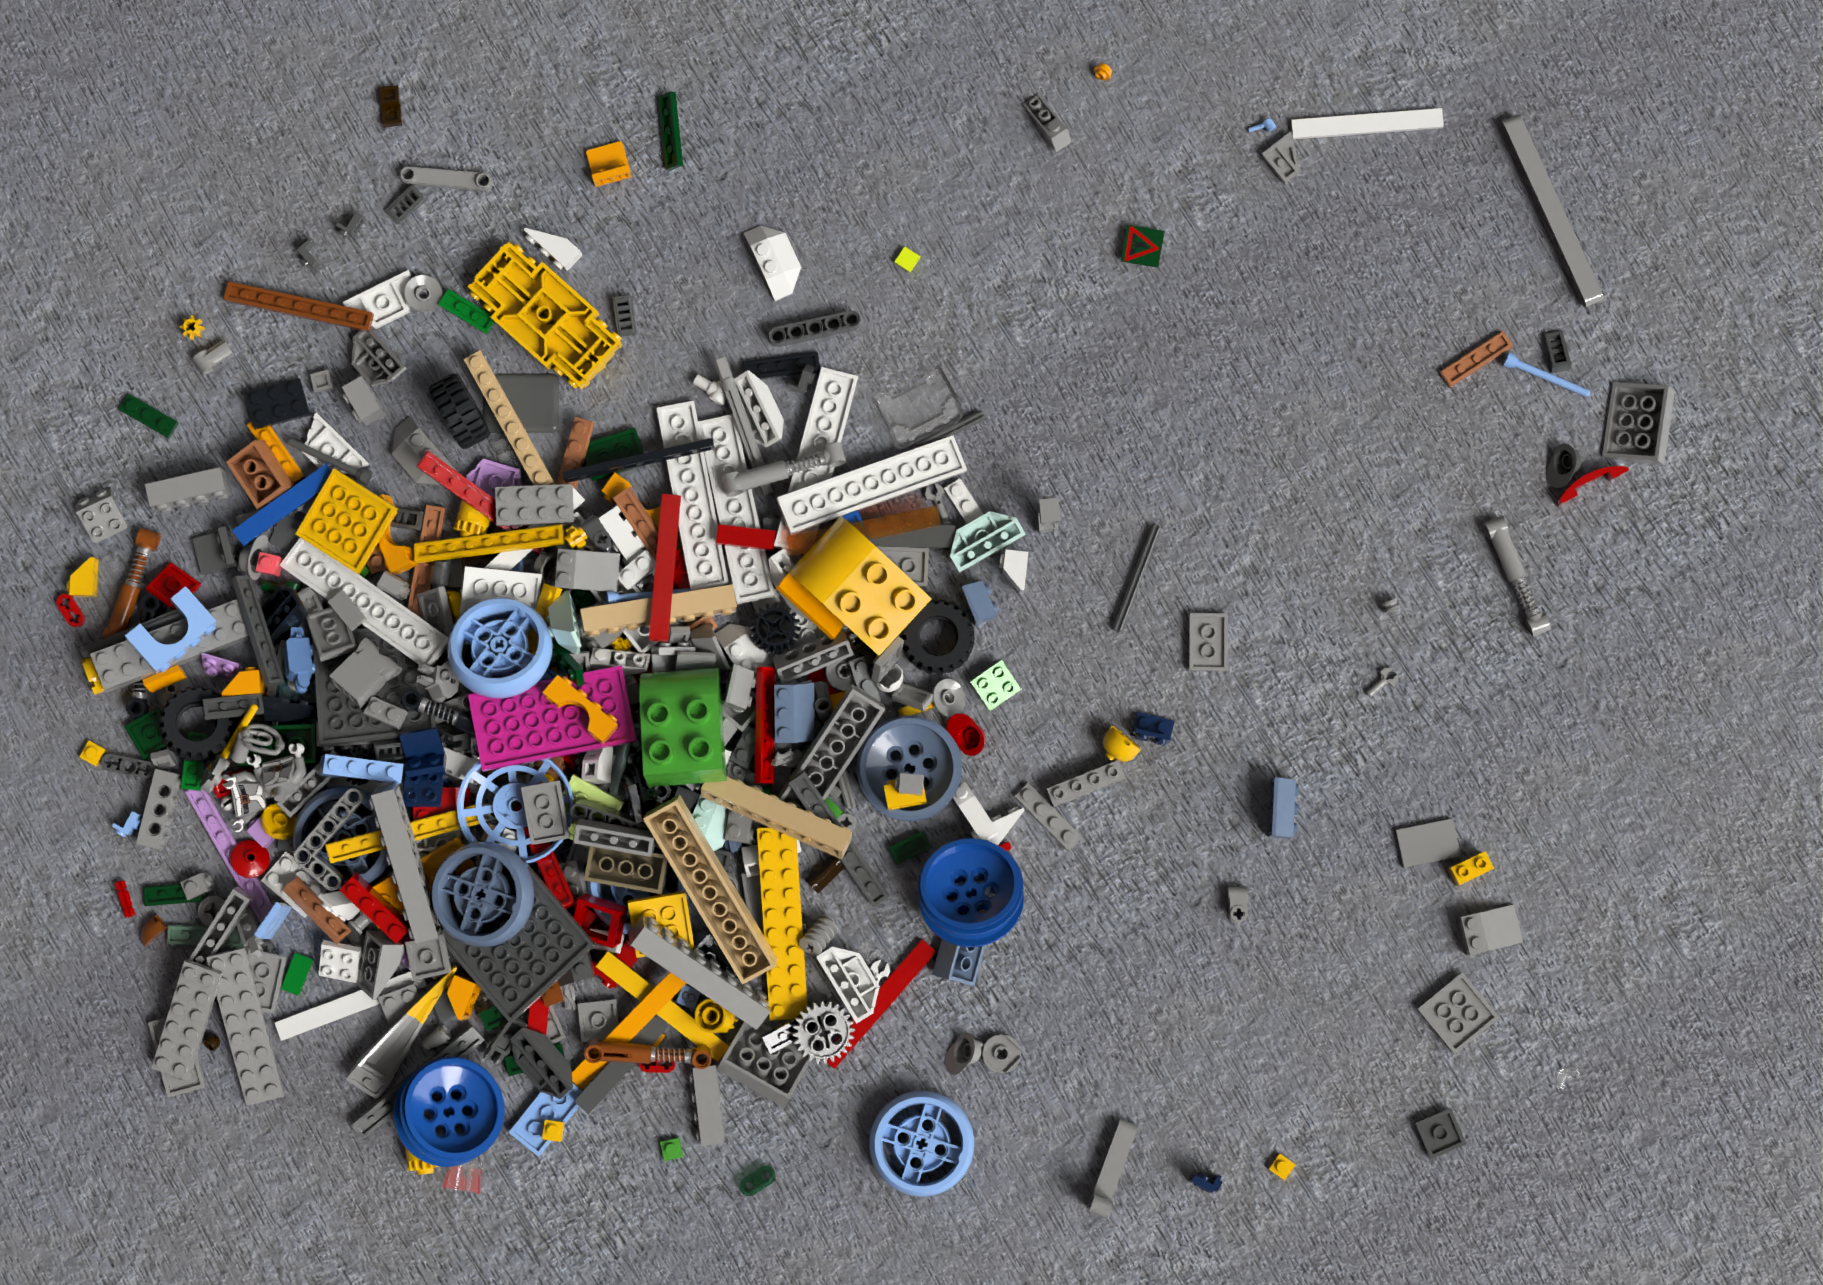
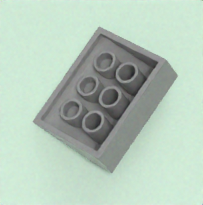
M1613 382L1602 457L1643 464L1664 465L1675 390L1669 385Z
M744 1022L722 1058L717 1070L785 1108L811 1062L807 1059L808 1054L803 1057L801 1055L803 1050L798 1051L796 1047L799 1044H794L793 1042L769 1054L760 1036L769 1032L772 1028L762 1023L756 1030Z

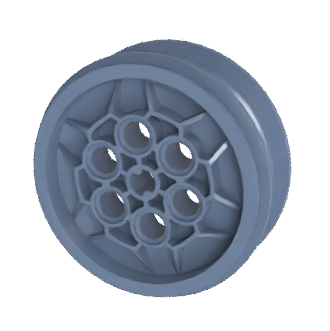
M899 716L877 726L864 741L857 763L858 779L865 797L879 812L900 821H920L936 815L953 799L961 781V755L952 736L938 723L920 716ZM913 745L918 746L920 749L919 754L916 756L909 753V748ZM893 751H898L901 753V759L893 761L890 758V754ZM931 759L934 765L932 768L926 769L923 766V761ZM910 764L911 767H915L913 774L924 775L929 780V785L924 788L927 803L888 811L884 785H887V781L890 780L887 779L886 772L888 770H895L897 773L896 777H900V773L909 774V772L904 771V768Z

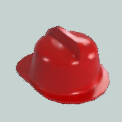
M963 713L954 714L949 718L947 731L959 749L968 756L979 754L985 745L983 729L973 719Z

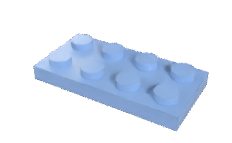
M573 1083V1088L561 1099L540 1092L509 1133L540 1157L552 1142L542 1139L545 1119L565 1122L566 1124L580 1107L574 1101L583 1090Z

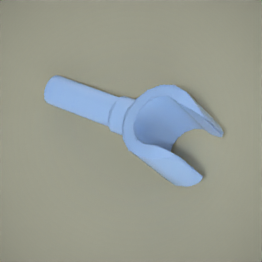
M1267 119L1263 123L1248 129L1249 132L1265 127L1267 132H1270L1276 128V125L1272 119Z

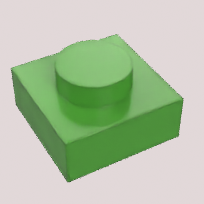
M680 1137L660 1142L664 1161L684 1157Z

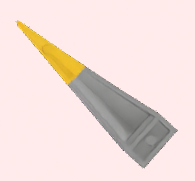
M456 965L451 968V973H446L357 1060V1063L345 1076L347 1081L375 1099L381 1096L391 1083L422 1025L447 986L449 979L456 972Z

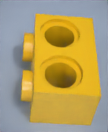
M1486 851L1447 869L1455 885L1458 886L1494 869Z

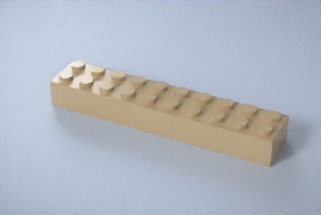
M680 794L646 812L643 818L644 822L742 985L776 967L778 958Z

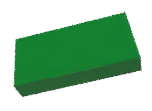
M295 953L281 989L300 996L314 959Z

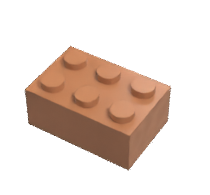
M254 440L226 462L257 509H263L295 486L264 440Z

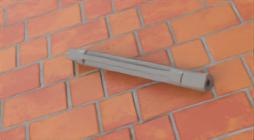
M726 357L714 360L751 467L753 469L763 466L764 462ZM771 484L760 486L763 496L773 492Z

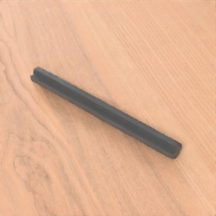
M1152 524L1113 625V630L1117 632L1123 631L1161 531V527Z
M175 609L143 622L141 625L147 632L184 619V616ZM136 626L82 647L81 653L83 657L88 658L91 653L126 641L125 635Z

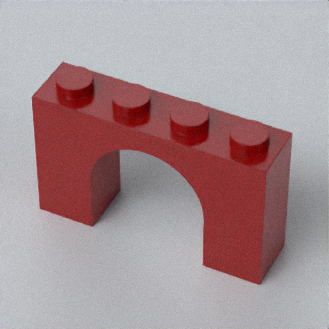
M587 906L582 927L590 929L598 916ZM628 939L622 946L620 954L617 953L615 957L632 969L639 958L636 957L635 948L628 944ZM592 960L595 976L598 975L603 979L601 983L609 989L611 987L617 988L619 984L596 967L598 962Z

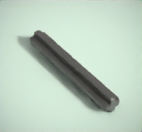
M979 410L916 442L915 447L918 448L949 436H954L984 421L985 416Z

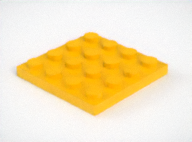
M333 469L295 534L350 570L360 574L398 508L344 473Z

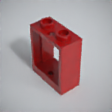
M587 893L577 898L574 904V909L576 910L573 918L581 927L586 906L612 915L608 936L583 928L595 943L612 949L619 945L622 939L628 907Z

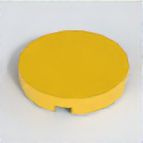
M277 803L271 804L263 811L260 817V824L263 831L270 837L279 840L289 839L293 835L297 814L290 819L277 806Z

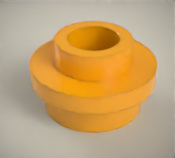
M1100 63L1094 68L1095 76L1099 80L1108 81L1111 78L1112 69L1107 64Z

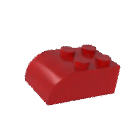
M443 788L441 807H412V821L457 810L460 788ZM467 788L465 792L464 808L470 805V788Z

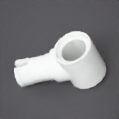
M699 374L696 376L693 384L706 391L711 400L723 406L727 398L721 381L712 382Z

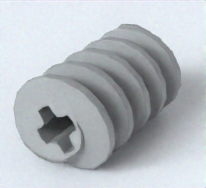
M822 914L803 938L800 939V948L806 953L820 955L822 950L826 948V945L830 943V940L839 932L833 918L827 914Z

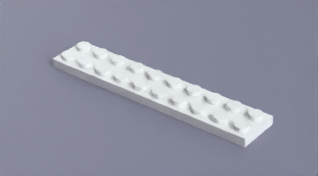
M821 367L798 459H801V457L805 458L807 455L811 456V454L815 455L817 452L823 451V447L828 444L842 442L858 376ZM819 465V467L815 466L814 469H805L804 472L802 470L799 473L794 472L788 493L831 479L835 467ZM782 516L774 548H784L790 552L805 555L815 544L820 524L790 534Z
M694 401L657 408L664 449L701 440ZM704 452L666 460L673 495L681 496L679 530L691 591L729 585L722 545L716 544L718 523Z
M733 414L699 421L701 439L713 438L715 446L714 450L704 453L720 524L760 529L752 489L746 490L737 496L727 497L721 478L723 475L731 472L747 470L741 438ZM725 545L737 604L775 596L765 550Z
M952 435L777 497L776 500L790 534L855 510H861L966 472L967 468Z
M299 538L281 562L280 566L327 600H330L341 590H344L367 618L362 625L417 664L433 667L448 647L449 638L365 578L304 539Z

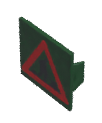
M1127 225L1121 262L1158 268L1165 231Z

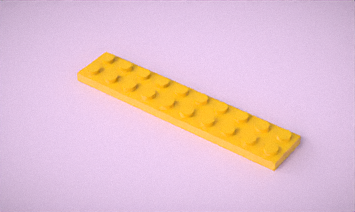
M770 827L757 828L764 937L778 958L776 967L766 972L768 1002L771 1011L769 1018L770 1021L788 1020L800 1015V1010L806 1012L805 1005L808 1006L804 951L799 945L800 939L803 938L797 839Z

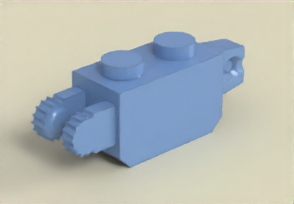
M291 627L289 639L283 648L285 674L288 680L294 681L297 693L304 694L310 684L311 675L315 673V663L311 660L313 646L310 645L309 638H305L302 627Z

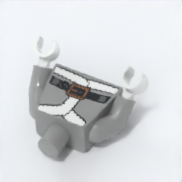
M297 743V750L295 744L289 745L290 753L295 755L262 763V767L259 765L261 763L259 755L254 754V762H252L251 757L247 756L246 758L247 763L254 766L255 770L253 771L260 786L264 791L269 792L277 802L285 801L286 794L296 792L301 780L306 775L304 757H301V754L304 752V746L300 743Z
M248 771L233 774L231 777L225 774L222 778L228 781L222 785L227 789H231L236 817H239V820H230V825L237 823V826L232 829L235 832H240L243 829V825H246L260 815L267 807V798H272L271 794L264 791L260 786L255 774Z

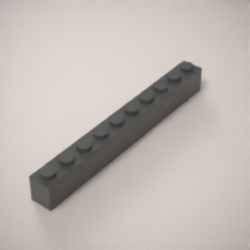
M768 515V518H763V529L776 531L777 536L781 521L779 516ZM837 518L819 525L815 543L834 524ZM863 519L865 528L875 546L929 548V550L950 551L952 549L955 525H951V522H940V525H934L931 521H921V524H913L911 520H902L901 523H894V520L884 519L882 522H875L874 519Z

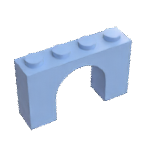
M186 586L171 598V603L188 623L187 633L182 640L170 645L159 643L141 624L125 635L128 643L156 674L160 671L161 673L165 672L171 666L169 663L174 659H181L186 654V649L190 646L194 648L201 642L200 638L206 634L208 636L216 629L217 621Z
M324 754L320 758L318 775L359 778L385 784L396 782L401 784L404 764Z

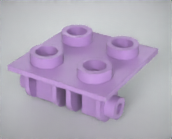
M201 653L203 670L210 676H219L231 682L239 672L244 671L245 667L240 663Z

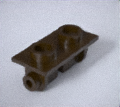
M830 855L805 881L819 894L846 867L837 857Z

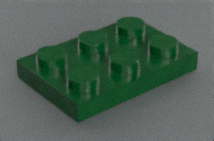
M636 428L589 442L585 456L587 466L643 454ZM631 468V469H627V470H622V471H618V472H615V473H616V474H619V473H622V472H625V471H629V470H632V469H635V468ZM614 472L596 477H591V479L594 482L606 477H610L614 474Z

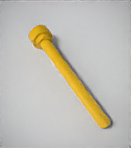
M256 704L250 706L220 754L223 758H228L234 748L238 732L243 731L258 710ZM211 763L208 766V770L213 766Z

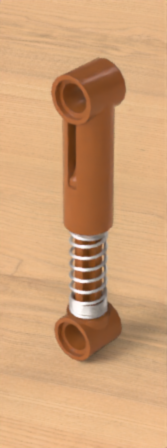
M140 528L135 541V545L138 546L136 549L137 554H135L136 558L133 559L134 564H131L133 567L130 569L131 572L128 574L129 578L126 579L125 584L122 583L108 627L105 628L101 639L128 628L141 591L139 589V582H142L140 580L143 577L142 573L145 572L144 568L147 567L146 562H148L147 559L150 557L151 552L156 551L159 546L160 533L146 528Z
M590 1039L584 1047L585 1059L593 1064L600 1061L650 1064L651 1061L658 1060L660 1062L662 1060L663 1062L669 1061V1063L671 1061H674V1063L676 1061H679V1063L685 1062V1064L690 1063L698 1069H705L711 1064V1050L703 1044L691 1049L686 1048L685 1050L683 1048L680 1050L678 1048L676 1050L674 1048L669 1049L668 1047L667 1049L663 1047L658 1049V1047H652L651 1044L601 1042L599 1039ZM592 1048H596L599 1050V1052L596 1054H592L589 1052V1050ZM704 1054L707 1057L700 1060L697 1058V1055Z

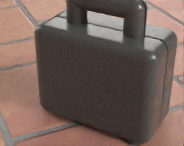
M495 374L527 433H554L558 430L559 377L556 374ZM483 395V418L490 433H504Z

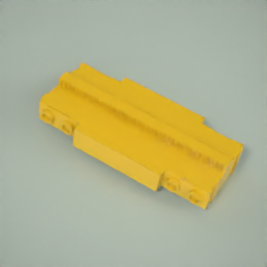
M510 242L504 244L475 276L474 282L468 285L471 291L469 294L476 301L482 300L485 303L483 307L492 314L494 311L491 319L548 371L554 365L553 370L560 376L564 374L569 379L567 382L574 389L577 387L581 390L586 388L594 376L605 368L606 363L615 355L617 349L623 346L620 342L622 338L614 331L610 333L606 329L607 325L601 319L596 320L600 316L599 312L545 263L541 262L536 267L538 263L530 256L526 258L522 254L524 251L516 243L514 245Z

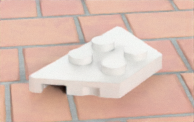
M407 270L344 301L343 304L346 307L373 312L374 317L371 326L378 329L410 313V306L404 297V289L407 282L411 279V274Z
M317 413L314 414V420L311 429L308 431L305 445L356 469L369 465ZM304 453L318 468L326 464V462ZM327 463L331 470L337 469L344 474L347 473Z

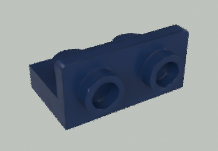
M1201 1173L1197 1175L1192 1174L1188 1182L1213 1194V1192H1217L1221 1187L1222 1181L1220 1179L1222 1176L1214 1174L1210 1181V1178Z

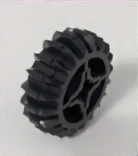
M774 602L773 608H770V605L767 603V610L759 607L761 614L754 612L753 615L757 619H750V623L754 625L749 626V630L755 631L750 634V638L757 637L754 639L753 644L756 645L760 642L759 650L765 646V653L773 649L772 652L775 655L776 649H779L782 654L784 653L783 647L790 650L791 647L788 643L795 645L796 641L793 638L797 639L800 637L796 632L801 631V627L795 626L800 623V620L794 619L796 617L795 612L789 615L791 612L790 607L784 610V604H781L780 608H777V603ZM773 614L781 615L775 620L765 618ZM785 619L788 620L791 626L789 635L782 628ZM760 623H763L768 629L764 638L759 633ZM779 624L778 630L780 631L774 630L773 632H771L770 626L775 627ZM774 637L784 639L777 643L769 642Z

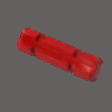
M124 880L114 883L116 891H118L117 895L121 908L124 909V917H133L135 911L131 907L132 902L129 892L126 890V883Z

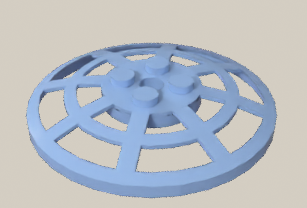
M551 759L542 760L544 763L538 771L527 766L514 765L500 768L485 778L477 772L481 767V762L478 761L468 771L462 781L457 799V815L460 827L470 843L478 842L472 835L465 817L477 815L481 827L489 835L485 841L494 843L496 840L505 845L518 846L519 856L523 857L527 863L535 862L553 852L564 839L554 841L551 846L538 854L527 856L526 845L531 844L530 838H525L524 828L528 824L521 787L538 784L540 781L543 783L549 782L544 775L550 767L554 769L566 788L567 795H563L564 803H568L569 806L567 821L570 829L573 821L570 809L574 804V797L571 786L562 770ZM516 771L527 772L534 775L528 785L517 782ZM508 772L509 784L499 788L491 782L497 776ZM474 779L481 784L476 797V808L464 809L465 792L470 780ZM487 788L496 795L493 805L482 806L483 795ZM514 800L520 801L522 804L521 810L514 811L511 803ZM494 813L499 821L494 830L488 826L483 814ZM505 827L516 829L518 840L506 839L501 837L500 834Z

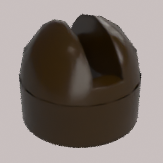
M211 1034L203 1040L204 1046L212 1052L220 1045L219 1037L215 1038V1034Z

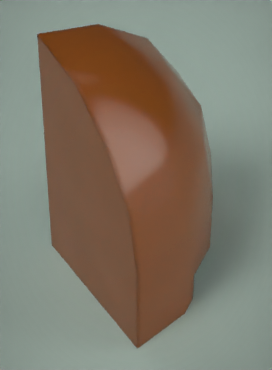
M157 913L141 929L140 938L144 947L148 946L168 927Z

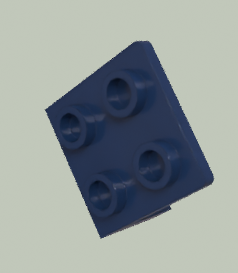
M1137 712L1132 735H1135L1137 740L1146 741L1151 739L1154 740V744L1165 746L1172 741L1171 734L1175 721Z
M437 727L399 734L407 759L405 769L407 778L445 771L447 756Z
M446 772L408 778L405 775L403 793L405 807H441L443 786H449V777Z

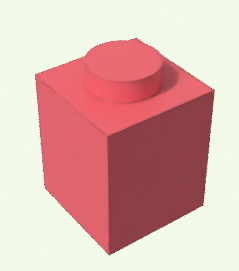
M260 552L256 571L261 574L280 577L282 570L280 564L284 559L277 555Z

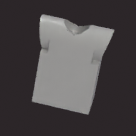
M366 637L361 641L356 652H353L329 677L338 690L362 709L387 681L395 678L402 671V668L390 657L380 654L379 648Z

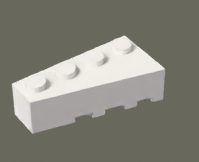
M618 506L598 518L614 541L611 544L616 552L619 553L621 551L624 558L622 561L626 566L643 551L656 563ZM653 569L648 575H650V574L652 573L653 576H654V575H655V569Z
M442 743L447 756L445 772L464 780L468 771L480 761V757L471 755L470 758L464 755L465 751L447 749V744ZM480 767V769L477 772L481 775L483 772L482 768ZM471 779L469 782L478 785V782L474 779Z

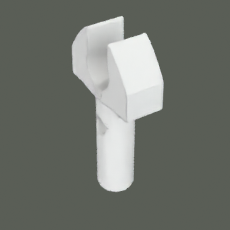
M881 960L874 962L870 968L873 970L874 978L878 984L882 977H888L890 973L888 963L885 966V970L880 972V974L878 973V966Z

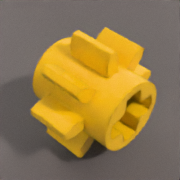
M193 315L188 320L184 318V324L180 326L181 329L185 330L182 335L184 337L190 335L191 340H194L196 336L201 338V330H205L203 326H200L202 320L198 319L195 321ZM191 325L194 326V328H195L194 331L191 330V328H190Z
M571 526L566 530L567 536L564 539L572 549L577 547L580 550L586 545L585 540L588 537L580 526L576 529L574 526Z
M620 637L610 646L612 650L633 652L631 648L634 645L628 638L624 640Z

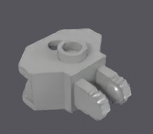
M449 660L435 667L425 664L418 666L417 671L426 674V676H417L416 682L425 685L424 689L428 690L434 702L441 703L458 692L459 680L454 675Z

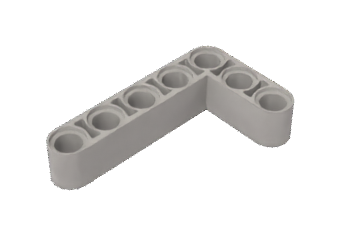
M359 787L346 791L294 852L295 862L328 890L333 891L340 888L344 883V877L318 853L364 801L365 793ZM353 791L359 794L357 802H354L350 797ZM340 806L345 807L347 811L345 816L338 814ZM327 821L333 823L334 829L332 831H328L325 828ZM314 836L320 837L321 844L319 846L314 845L312 841ZM302 850L308 853L306 861L300 858ZM316 863H320L323 866L322 873L315 871ZM331 876H335L338 879L337 886L330 884L329 878Z
M1119 1119L1087 1205L1089 1212L1108 1218L1113 1205L1112 1197L1136 1135L1138 1125Z

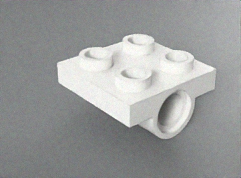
M323 940L321 944L319 976L357 983L362 958L361 947L341 943L336 944L332 941Z

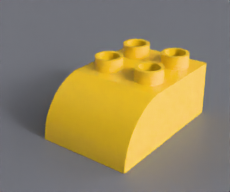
M842 516L834 522L788 572L877 655H880L932 599Z

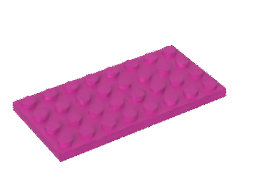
M622 665L584 672L585 684L579 687L571 681V686L574 689H581L587 694L586 698L590 702H597L602 707V712L606 715L610 713L617 719L618 728L604 745L588 734L589 716L584 709L576 705H565L557 708L543 697L542 692L554 678L538 681V683L524 693L509 698L496 699L484 697L476 693L469 694L468 698L482 772L637 742Z

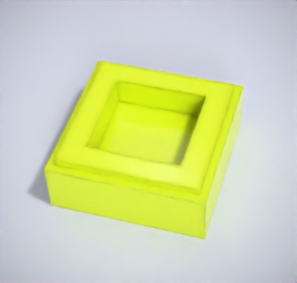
M904 246L894 263L911 273L921 256Z

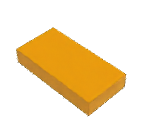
M175 665L163 673L159 672L144 678L143 683L153 693L187 677L181 667Z

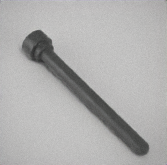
M288 438L286 441L289 446L355 476L361 484L368 485L373 472L368 469H356L295 439Z

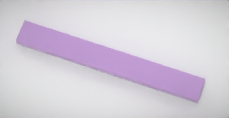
M202 789L201 791L186 790V796L236 883L241 889L254 896L249 905L261 924L272 908V902L257 877L244 878L233 870L230 857L232 850L238 843L209 793Z

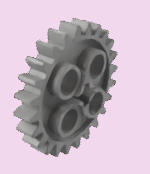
M820 1000L818 1006L813 1001L812 1008L805 1005L806 1012L800 1010L801 1018H794L798 1024L792 1025L796 1031L792 1032L791 1035L797 1037L793 1040V1043L799 1044L796 1049L798 1051L803 1050L801 1053L803 1057L808 1054L807 1059L809 1061L815 1057L816 1063H819L820 1059H822L823 1063L826 1064L827 1058L834 1062V1056L841 1058V1051L847 1053L845 1046H852L848 1040L854 1039L850 1032H854L855 1029L849 1027L854 1022L847 1020L850 1014H843L845 1008L841 1007L838 1009V1003L832 1006L830 1000L827 1001L826 1005ZM833 1015L832 1023L826 1024V1017ZM817 1016H820L821 1024L823 1028L826 1030L824 1033L829 1043V1048H826L825 1039L820 1034L822 1032V1029L817 1020ZM815 1022V1028L807 1030L808 1023ZM838 1033L840 1036L838 1041L831 1042V1036ZM821 1040L819 1048H813L814 1041Z

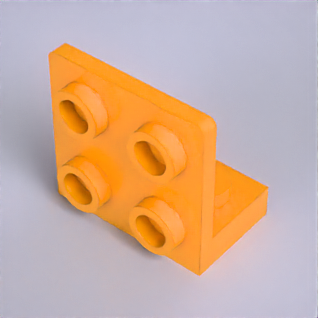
M622 141L586 151L595 187L632 177Z

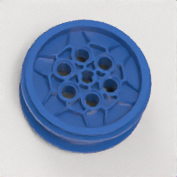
M960 839L942 846L928 858L919 875L918 896L922 917L934 934L944 941L957 946L980 947L1003 938L1017 924L1024 906L1023 878L1017 862L1000 846L982 839ZM979 879L983 880V882L977 883L975 881ZM964 882L962 885H957L956 883ZM990 893L995 894L993 897L986 896ZM956 898L955 901H949L948 899ZM980 910H987L985 913H979ZM967 912L966 915H960L959 913Z
M461 1057L438 1058L421 1066L401 1085L394 1103V1124L403 1145L419 1160L439 1167L459 1166L480 1156L495 1142L503 1126L505 1114L504 1100L495 1079L479 1064ZM451 1091L458 1094V1100L452 1099ZM432 1093H436L439 1096V1102L432 1100ZM463 1107L469 1110V1116H465L462 1113ZM448 1110L450 1116L446 1117L443 1111ZM424 1111L431 1113V1120L424 1117ZM455 1125H459L461 1127V1134L455 1132ZM436 1127H440L442 1129V1136L436 1134Z

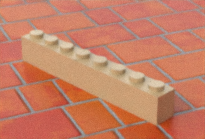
M479 350L465 358L464 361L533 485H556L484 354Z
M733 584L672 594L670 624H674L676 620L684 619V622L693 621L695 617L701 616L704 619L712 618L714 614L719 613L723 616L733 614V611L737 608ZM652 597L580 609L579 614L583 635L596 637L603 632L615 634L621 629L633 631L637 630L639 626L650 628Z
M726 776L727 781L704 783L701 787V797L839 859L843 858L852 840V832L847 827L837 826L827 818L821 819L811 811L801 810L793 803L783 802L777 796L765 794L757 787L747 786L739 779H732Z

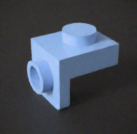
M132 811L124 827L117 823H113L111 826L116 829L115 833L123 837L126 834L132 836L135 830L140 828L143 815Z

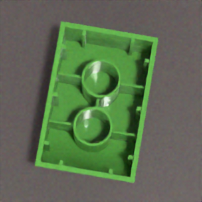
M720 667L642 673L640 676L643 776L648 786L658 787L727 781Z

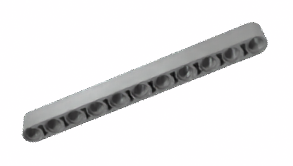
M1517 114L1501 121L1502 132L1584 308L1603 301L1601 289L1523 119Z

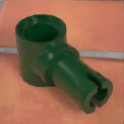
M264 579L261 584V590L274 593L280 585L293 588L297 593L301 588L300 584L286 580L277 583Z

